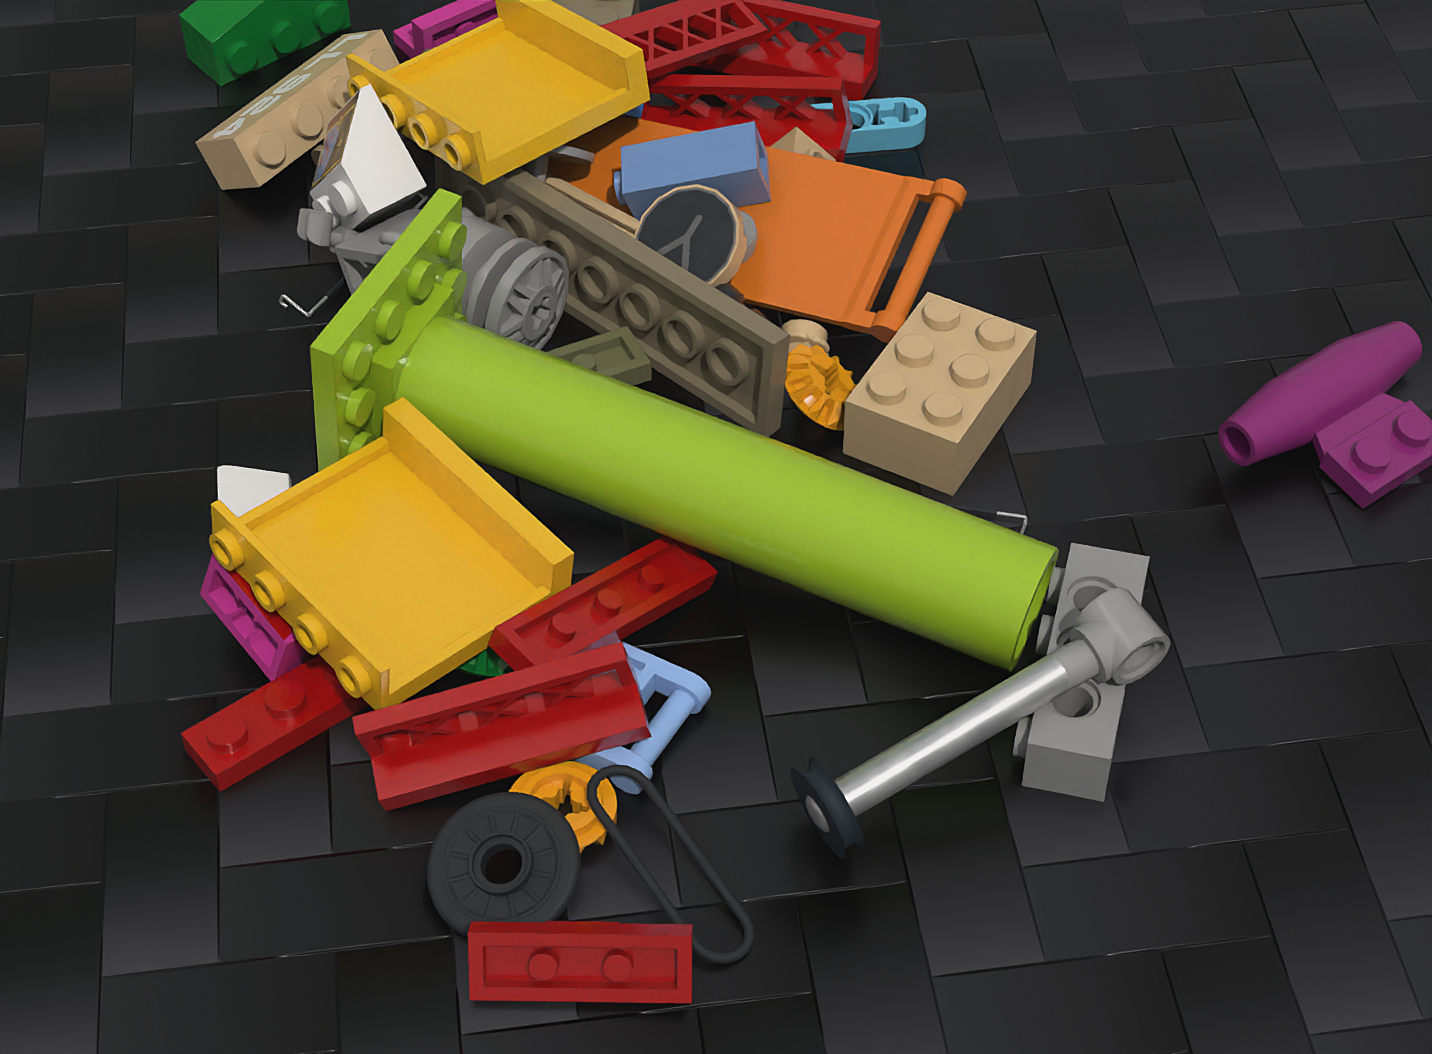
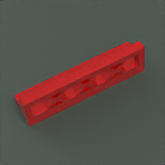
M679 0L600 25V27L643 49L647 80L759 42L768 31L741 0ZM729 17H731L732 20L740 28L727 24L726 22L729 19Z
M741 0L751 12L757 13L769 27L761 41L690 65L738 76L844 78L847 98L859 101L863 100L877 77L881 21L781 0ZM729 17V19L727 20L726 23H727V24H730V25H732V26H735V27H737V28H740V27L732 20V18ZM793 21L806 23L818 39L810 44L799 42L786 26ZM844 31L866 36L864 55L847 52L835 37Z
M664 74L648 80L649 93L664 94L676 103L673 106L650 105V101L645 102L641 116L643 120L698 132L755 121L764 146L767 147L772 146L797 126L835 158L837 162H844L853 124L844 78ZM702 94L716 95L728 104L725 107H711L698 97ZM754 96H769L781 105L777 108H763L752 101L751 98ZM807 97H831L833 109H816L804 100Z
M622 641L352 717L355 736L371 757L378 801L385 811L652 737L638 677Z

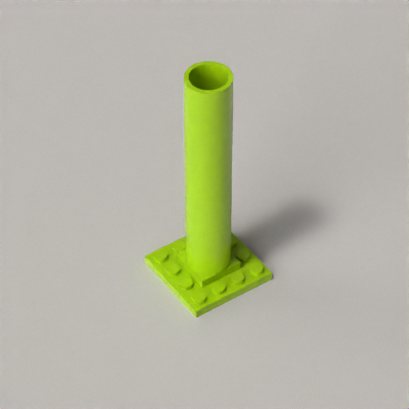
M441 188L436 191L310 346L318 472L383 436V408L404 397L473 461L1008 672H1011L1016 666L1026 646L1054 573L1059 553L1058 548L468 323L467 317L462 315V295L467 283V273L462 270V250L467 237V227L462 224V196Z

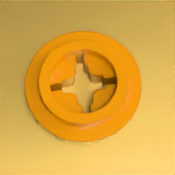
M799 344L788 353L784 385L791 400L804 415L814 422L832 430H844L845 400L857 386L851 379L853 372L845 370L840 365L838 356H827L824 349L819 345L810 348Z
M564 761L525 772L512 785L509 792L536 796L548 802L557 810L560 803H564L566 795H570L573 813H568L565 818L572 826L577 837L580 855L584 847L592 843L603 845L607 830L594 814L587 800V785L592 775L598 771L595 768L579 762ZM605 778L597 788V797L602 807L616 824V794L612 784Z

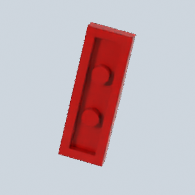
M471 921L468 930L469 999L478 1001L692 1004L693 924H634L604 921Z

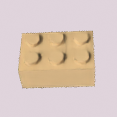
M927 292L845 400L843 454L953 496L1031 384L1037 331Z

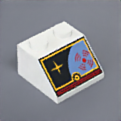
M371 84L362 87L329 121L310 190L313 198V209L334 214L332 231L339 226H344L359 232L393 215L427 186Z

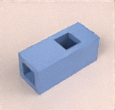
M755 121L621 147V171L614 172V187L619 204L621 206L628 205L634 218L640 221L643 213L658 197L676 187L695 184L718 190L735 207L771 201L768 153Z

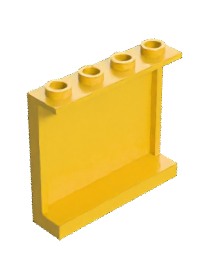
M495 0L498 18L385 72L354 53L345 56L350 74L347 88L351 98L362 87L371 84L398 132L416 142L423 150H428L449 163L456 171L463 172L482 185L650 100L643 49L552 0Z
M404 397L383 408V436L245 514L237 517L221 500L211 503L213 534L209 537V544L218 562L229 571L235 569L251 585V589L261 606L269 612L276 610L292 626L301 646L312 655L318 653L335 670L343 688L354 698L362 697L374 710L400 704L487 649L495 626L571 586L574 552Z

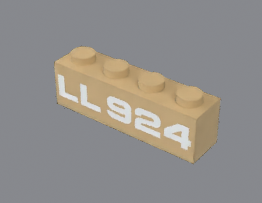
M378 29L342 35L196 141V145L220 188L226 190L260 187L324 139L329 121L351 99L347 88L350 74L346 55L354 53L383 72L399 65L383 30Z

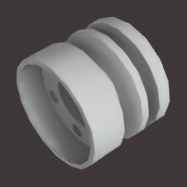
M477 216L462 217V224L467 227L466 242L462 250V270L467 273V283L462 295V315L467 317V322L541 350L552 336L562 316L567 299L569 270L565 258L545 246L539 247L527 238L515 239V236L506 229Z

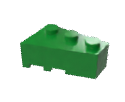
M196 0L179 14L187 57L219 86H223L351 26L347 0Z

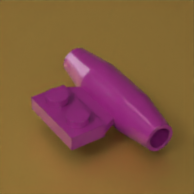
M1393 321L1337 340L1269 380L1220 425L1218 438L1224 453L1234 463L1248 466L1304 446L1312 441L1321 462L1319 467L1362 509L1432 465V420L1411 400L1403 402L1385 394L1420 360L1422 344L1417 333L1408 324L1401 321Z

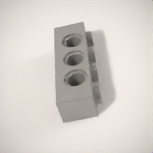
M1071 543L1066 569L1055 567L1050 580L1047 605L1056 606L1057 610L1055 616L1042 615L1036 654L1049 655L1071 642L1070 631L1073 629L1077 617L1091 601L1102 593L1114 588L1123 587L1128 589L1135 599L1142 604L1150 557ZM1092 677L1036 710L1033 717L1026 716L1019 720L1013 756L1025 758L1022 786L1104 802L1126 684L1120 685L1115 683L1112 678L1104 683H1100Z

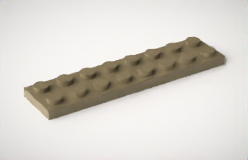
M435 155V193L441 188L462 196V207L471 210L475 216L506 229L515 236V239L527 238L539 247L545 246L565 258L569 270V288L564 311L600 334L628 326L651 361L652 368L746 429L769 437L781 427L790 341L789 333L520 167L482 185L463 172L456 171L449 163Z

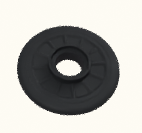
M501 792L480 797L454 813L440 829L433 842L427 863V883L431 900L443 920L455 931L468 937L471 921H555L569 905L578 885L581 869L578 840L572 826L562 813L548 802L536 796L519 792ZM504 850H512L519 853L522 858V866L515 879L501 885L493 884L486 879V865L493 855Z

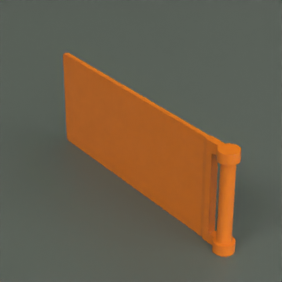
M620 115L563 144L594 153L593 164L585 165L548 161L547 172L634 217L628 205L621 206L619 204L614 187V172L621 171V147L698 131ZM765 146L769 161L771 201L737 207L740 211L749 214L754 220L758 229V241L753 255L740 265L738 272L728 283H731L744 295L745 303L871 334L880 341L889 343L906 321L953 213L959 212L967 197L966 189L956 181L946 178H940L934 182ZM918 201L931 203L885 310L878 311L877 313L870 312Z

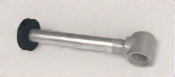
M1123 587L1111 589L1095 598L1081 611L1073 629L1070 631L1071 642L835 780L821 763L815 758H809V769L806 772L800 773L796 768H791L790 776L794 789L806 814L823 841L836 856L846 860V848L854 844L858 849L863 850L865 846L863 834L856 816L1092 677L1100 683H1104L1112 678L1115 683L1120 685L1132 683L1152 671L1167 654L1171 645L1169 637L1128 589Z

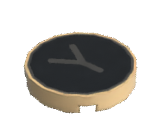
M699 184L676 187L658 197L641 216L633 238L714 288L719 284L728 283L738 272L747 250V236L743 233L744 226L742 221L744 222L740 210L718 190Z

